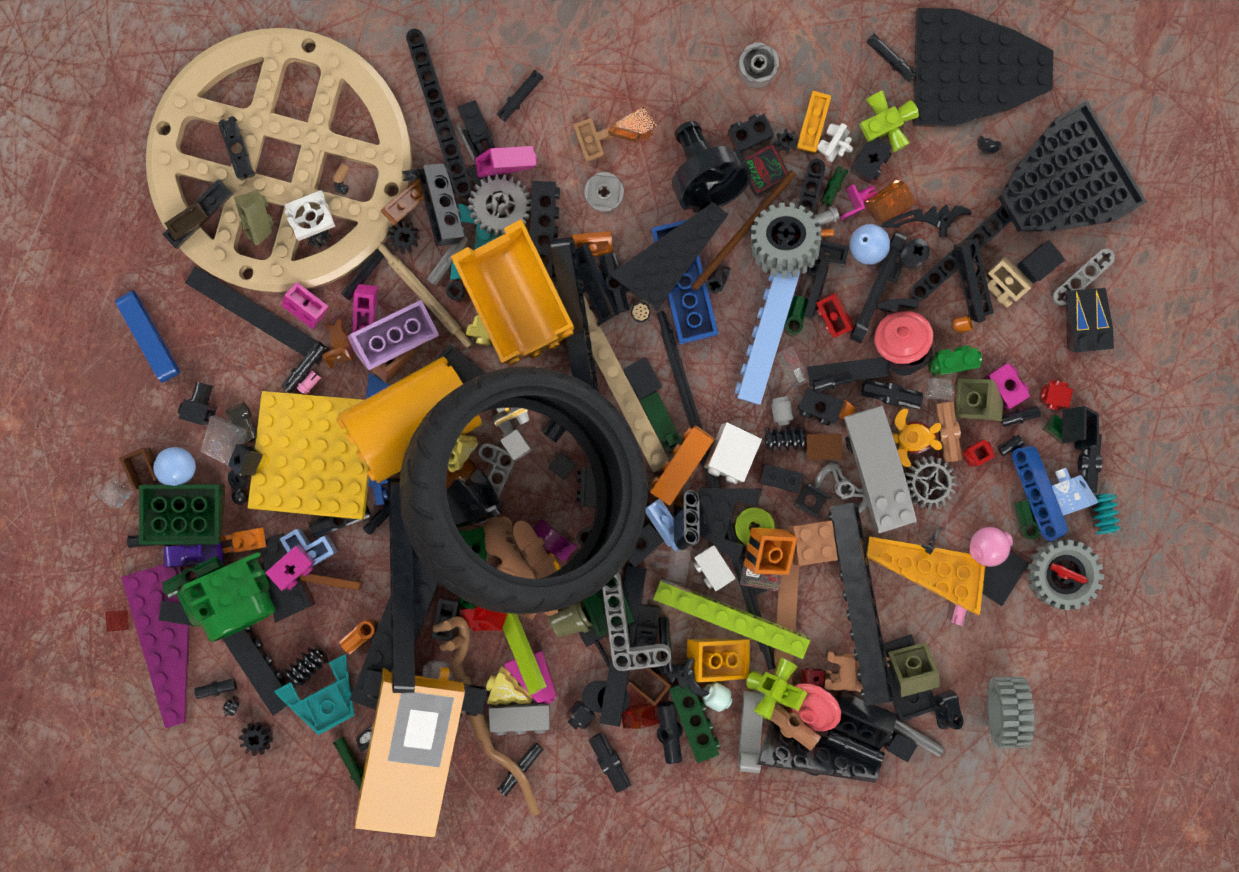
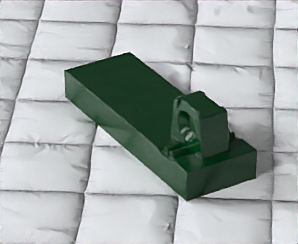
M658 392L641 399L640 402L665 453L675 449L678 443L682 445L683 443Z

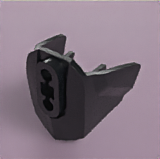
M477 469L465 483L459 478L455 479L447 489L449 509L457 528L468 526L469 524L473 526L502 513L501 507L504 503L499 501L496 491L481 469Z

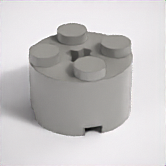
M759 42L750 44L745 48L738 62V74L746 86L760 88L768 85L774 79L779 66V58L776 51L772 47ZM755 63H758V65H762L761 68L754 66Z

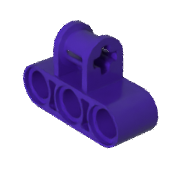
M222 543L163 547L164 567L198 565L214 556H218L223 563Z

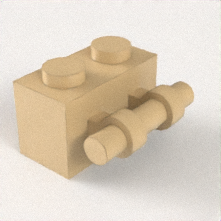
M1006 256L990 269L988 274L992 279L990 280L986 276L988 289L997 297L996 300L1000 304L1003 303L1006 308L1013 303L1008 298L1009 296L1017 301L1031 289L1033 284ZM998 283L1005 291L1002 292L995 284Z

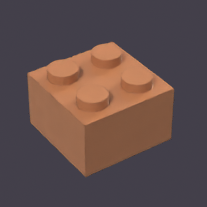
M824 520L788 526V531L797 537L793 565L802 566L838 560L832 521Z

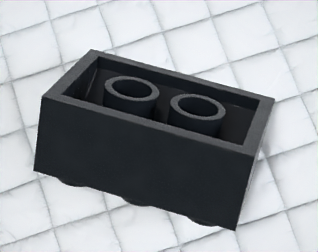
M842 691L836 699L841 709V720L832 730L844 736L850 735L852 739L880 751L894 732L897 714L874 704L866 705V702L861 698Z

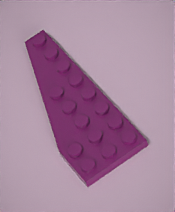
M163 564L121 578L165 728H169L186 722L187 667L189 665L190 636L189 625L158 620L162 600L181 603L177 595L169 598L165 594L162 582L182 573L183 568L182 566L164 567Z

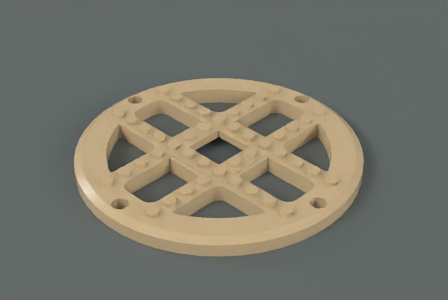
M270 28L244 32L229 37L199 54L182 69L165 91L156 108L147 140V181L155 210L164 228L168 229L165 222L189 207L181 187L180 176L214 184L218 179L221 180L234 195L224 203L215 239H212L200 227L179 248L192 261L210 274L228 283L260 292L287 293L296 282L305 289L311 290L330 284L360 267L378 246L386 241V235L391 234L388 228H395L380 212L381 209L406 189L411 182V179L410 181H403L404 174L401 172L412 170V148L408 127L403 112L384 79L367 61L345 45L331 38L299 29ZM309 44L316 45L313 52H306V47ZM263 62L254 98L249 107L244 109L201 98L209 89L229 74L241 68ZM293 62L311 65L321 70L308 122L274 114L286 68ZM344 82L356 92L368 108L378 133L379 145L332 132L331 124ZM229 117H235L238 120L235 122L238 124L241 136L244 137L250 155L248 157L255 173L265 137L301 146L292 182L255 174V176L245 180H239L235 175L232 164L230 167L182 154L180 146L187 123L190 120L197 119L219 125L218 122L224 119L226 121ZM170 126V133L164 136L162 133L163 128ZM237 143L235 154L242 151V145ZM327 154L377 168L379 177L374 195L367 202H360L323 192L332 216L358 224L344 238L330 248L318 254L294 261L299 241L296 239L294 230L287 220L285 204L319 191L318 187ZM397 187V195L393 197L389 196V188ZM258 191L262 196H265L267 203L284 207L273 251L268 259L258 260L240 255L238 252V243L243 227L234 197ZM315 202L309 203L311 209H321L320 204ZM304 206L299 207L295 219L303 215L305 211ZM304 223L299 224V226L303 228ZM247 269L253 270V276L250 279L244 277Z

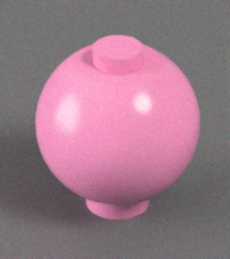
M982 528L973 535L970 541V555L981 565L988 567L997 566L1007 559L1010 547L1013 545V539L1008 532H1003L998 528Z

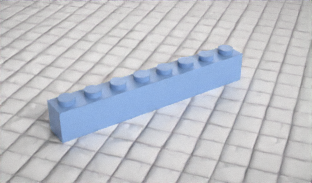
M798 271V276L792 277L791 273L787 274V278H781V273H777L776 277L771 276L770 272L768 281H771L769 289H765L763 300H766L764 308L760 307L757 315L760 321L758 326H754L751 335L754 341L753 345L749 344L746 356L749 358L747 364L743 363L740 375H743L741 383L737 382L734 392L738 394L736 399L761 405L800 271Z

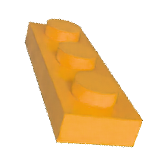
M812 91L796 149L816 153L831 95Z

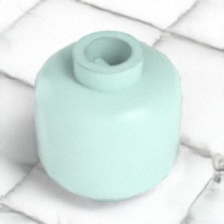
M717 682L708 684L704 688V690L710 692L709 695L702 696L706 706L718 712L730 707L732 698L729 688Z

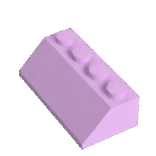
M422 300L350 334L347 338L356 355L369 371L439 336Z

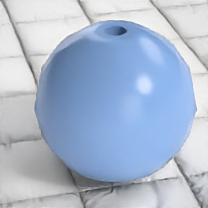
M865 224L858 227L850 238L849 247L851 254L858 262L863 264L881 262L890 250L888 233L882 227L874 224Z
M171 447L158 454L153 469L156 478L162 484L172 486L185 485L191 481L196 470V464L190 452L183 448Z

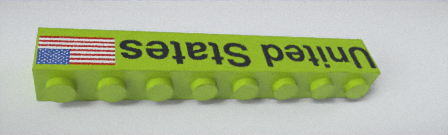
M665 579L660 581L653 599L801 659L804 658L810 643L809 636Z

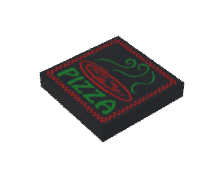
M774 143L744 157L751 170L749 184L755 196L777 186L788 173Z

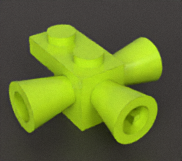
M884 91L877 92L867 98V103L877 114L859 124L867 141L870 142L878 137L882 138L888 135L893 153L909 145L911 142L899 128L904 124V121L919 117L915 103L909 100L899 109H896L895 106L889 109Z
M780 658L775 675L767 672L762 675L756 670L749 674L746 682L747 687L751 690H758L764 695L763 699L753 710L754 713L771 721L776 702L799 711L807 692L786 683L798 668L795 664Z

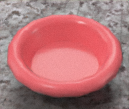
M898 311L889 314L880 321L875 330L874 343L877 351L886 360L896 364H909L920 360L928 353L933 344V330L929 321L922 315L913 311Z
M812 684L795 685V687L807 692V695L799 711L786 706L788 712L800 714L804 724L812 730L828 731L835 728L841 720V709L837 700L828 691Z

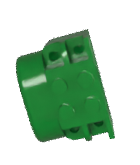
M259 552L183 585L177 593L191 624L196 627L202 626L210 642L221 640L269 617L276 611L268 593L269 583L265 576L266 571L262 570L257 560L260 556Z

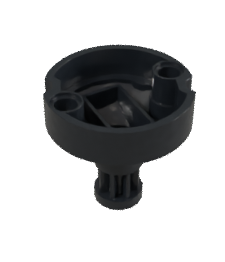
M696 121L685 122L676 129L674 135L677 142L681 144L687 160L678 168L672 179V189L680 206L684 210L692 209L694 213H698L712 202L721 208L741 195L751 180V170L740 150L734 151L729 146L711 148L709 143L705 141L702 129Z

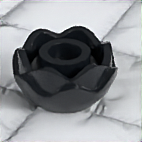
M980 136L977 139L978 148L982 151L995 154L1002 147L1000 141H994L991 138Z

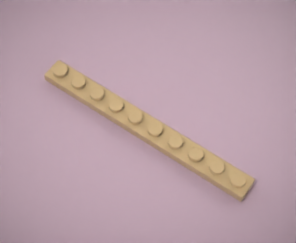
M584 296L593 356L652 471L655 472L661 469L669 459L601 327H597L596 323L598 321L593 311H590L589 304Z

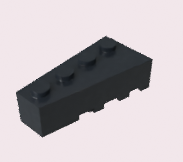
M284 533L266 539V547L261 548L266 572L287 554L285 547L280 541V538L284 537ZM294 565L290 566V573L294 572ZM266 574L269 583V594L276 608V611L273 613L275 623L316 604L306 582L301 581L300 577L297 579L298 584L291 590L285 589L281 591Z

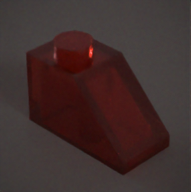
M652 703L628 706L622 713L623 728L642 729L659 724L657 704L655 706Z

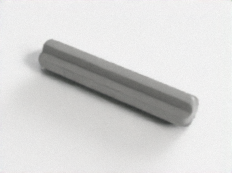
M464 236L458 244L449 247L427 278L433 285L438 284L453 262L451 256L463 249L468 242L467 237Z
M896 719L894 731L937 756L942 755L944 747Z

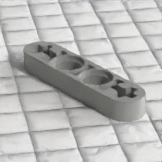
M1102 249L1092 256L1051 294L1053 304L1056 306L1066 305V297H1063L1065 301H1058L1059 295L1057 293L1061 294L1066 290L1085 289L1112 265L1115 260L1113 251ZM1107 254V261L1098 265L1096 262L1103 258L1102 255ZM1087 266L1094 267L1095 274L1093 276H1088L1085 273ZM1072 279L1080 281L1079 289L1071 287Z

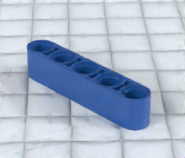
M132 290L117 298L115 303L159 381L164 383L180 374L175 360L137 293Z
M1029 445L1014 450L1012 459L1043 538L1052 541L1065 536L1068 530L1067 524L1037 449Z

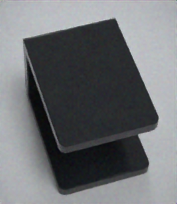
M1048 240L1020 261L1017 267L1034 284L1037 281H1041L1066 259L1052 242Z
M646 357L624 368V373L639 401L662 388Z
M1086 406L1062 410V443L1075 442L1076 450L1099 446V413Z
M805 483L793 506L819 519L820 516L817 514L826 498L831 499L832 496L809 483ZM807 495L815 497L816 502L813 506L805 504L804 500Z

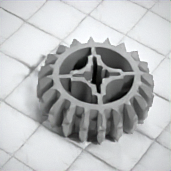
M930 456L928 462L925 457H922L921 463L918 460L914 461L916 468L912 465L908 467L912 473L905 472L904 475L909 477V480H906V482L909 484V491H911L910 497H915L912 501L913 504L919 502V508H923L926 504V508L931 510L932 504L935 509H939V502L942 506H945L946 501L944 498L949 501L952 500V497L948 494L956 493L951 487L957 486L956 482H952V479L957 478V476L949 474L954 469L952 467L946 469L948 462L941 464V458H937L934 463V457ZM929 466L933 467L926 477L918 475L922 469ZM938 470L944 477L945 485L938 480ZM923 480H931V482L938 486H930L928 488L929 484ZM915 481L922 485V496L916 489ZM933 490L942 491L938 497L928 500V496L931 495Z

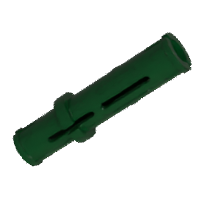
M343 736L334 741L333 744L351 775L349 776L350 779H353L360 791L364 769H361Z

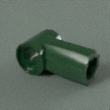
M793 296L784 325V331L787 335L797 336L801 332L809 299ZM795 322L799 328L796 331H792L788 324Z
M1029 501L1015 502L1019 534L1027 539L1037 538L1041 532ZM1028 525H1031L1033 527V533L1031 535H1028L1026 533V527Z

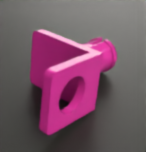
M854 184L846 189L855 210L840 217V221L860 213L865 209L863 202L877 197V191L872 192L875 189L873 185L859 192Z

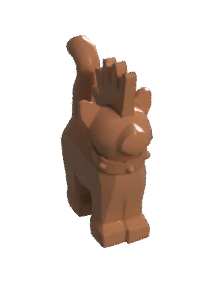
M827 650L826 659L840 665V669L837 674L832 673L831 670H825L824 689L836 691L850 690L861 693L863 685L858 679L857 670L859 669V663L855 660L854 654L845 653L837 655L832 650Z

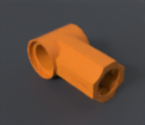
M371 618L363 620L339 641L341 647L349 654H352L376 633L378 628L377 622ZM364 624H368L371 626V633H366L364 631Z

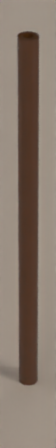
M793 170L787 173L691 285L695 291H698L751 229L755 218H760V212L764 209L766 211L796 176Z

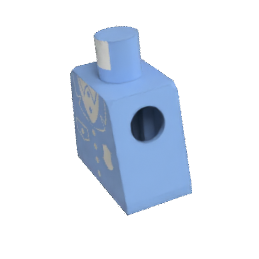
M1067 468L1055 472L1059 483L1053 485L1052 489L1063 516L1098 503L1081 475L1071 478Z

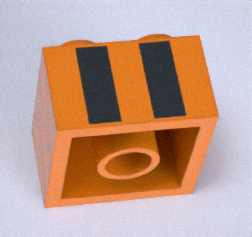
M751 528L744 565L754 574L789 575L797 537L787 529Z

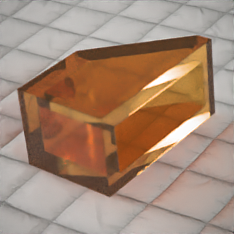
M643 106L614 123L608 134L632 142H638L641 139L645 141L653 135L652 131L657 125Z

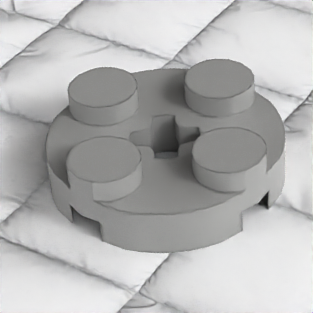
M599 172L591 177L585 185V198L588 205L596 211L610 212L615 210L623 200V185L612 173ZM603 187L610 191V194L606 195V197H602L598 193Z

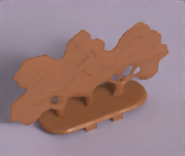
M494 516L487 519L488 523L483 525L485 548L490 555L501 558L502 564L498 565L497 569L514 576L531 579H541L557 571L553 564L555 561L551 554L548 555L543 547L545 543L542 537L538 538L533 528L527 522L518 521L512 527L510 519L504 516L501 518ZM506 537L513 538L512 540L515 541V544L507 542ZM558 610L543 613L551 616L558 613ZM536 613L520 615L524 618L527 617L528 619L533 620Z

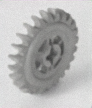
M496 174L495 180H492L488 175V183L481 179L482 187L475 184L477 192H470L473 198L468 199V202L472 204L468 206V210L473 211L470 213V217L476 218L474 224L481 223V230L487 228L488 234L493 230L494 235L497 236L499 232L502 235L506 234L504 228L520 219L526 225L524 219H530V214L527 213L531 212V207H528L531 205V199L527 200L530 197V192L524 193L526 191L525 185L519 188L520 180L514 184L513 176L507 181L506 174L503 175L502 180ZM491 196V197H492L491 203H489V204L486 205L487 200H488L489 197ZM502 200H503V203H501V205L498 206V213H497V204H500V202H502ZM515 206L514 211L510 215L508 212L509 207ZM487 209H492V215L489 214ZM501 215L507 216L505 218H499V216Z

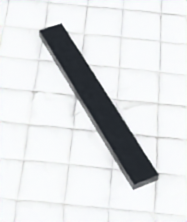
M194 267L185 281V284L304 357L317 342L197 267ZM322 355L316 361L317 365H320V363L322 362Z
M627 566L623 587L624 596L635 620L634 623L627 625L630 648L634 647L647 575L646 568ZM616 636L614 641L617 644H623L625 639L622 636ZM612 655L600 723L620 727L630 670H617L613 665ZM625 656L617 657V661L621 664L628 661Z

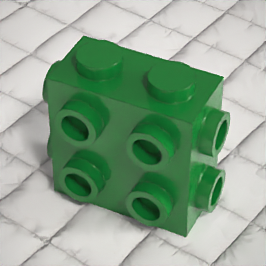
M970 345L955 348L954 352H951V349L935 352V356L930 358L928 362L929 372L933 373V377L976 369L981 367L982 355L980 351L978 352L977 348H971Z

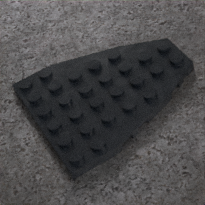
M917 8L915 34V72L917 74L914 77V103L918 109L919 117L913 119V126L955 127L965 122L975 121L985 116L988 117L1011 110L1053 90V50L1014 29L958 9Z
M1087 101L1051 122L1019 161L998 196L1018 232L1063 231L1114 222L1147 202Z

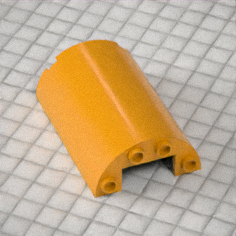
M522 219L505 227L506 234L475 250L467 247L451 256L503 364L508 363L509 366L515 365L520 360L528 357L535 359L542 355V351L558 347L561 340L574 334L573 323Z
M442 356L338 414L339 418L336 420L341 429L346 428L348 432L346 436L351 445L355 443L359 450L356 451V454L361 462L366 461L369 468L366 472L371 481L376 480L379 484L401 471L406 449L423 418L442 398L463 384L453 367H448V361L445 357ZM479 414L470 421L461 435H465L482 425Z

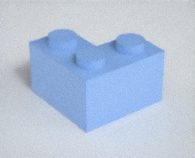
M302 528L295 529L280 538L287 553L295 546L300 545L316 562L311 567L338 552L329 535H325L310 543Z

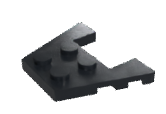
M702 487L698 493L699 533L735 562H740L745 545L726 538L737 501L754 507L758 506L763 489Z

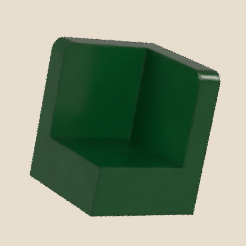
M1053 415L1042 430L1060 444H1064L1062 443V419L1057 415Z

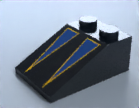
M1106 288L1065 291L1067 349L1074 353L1114 349L1113 325Z

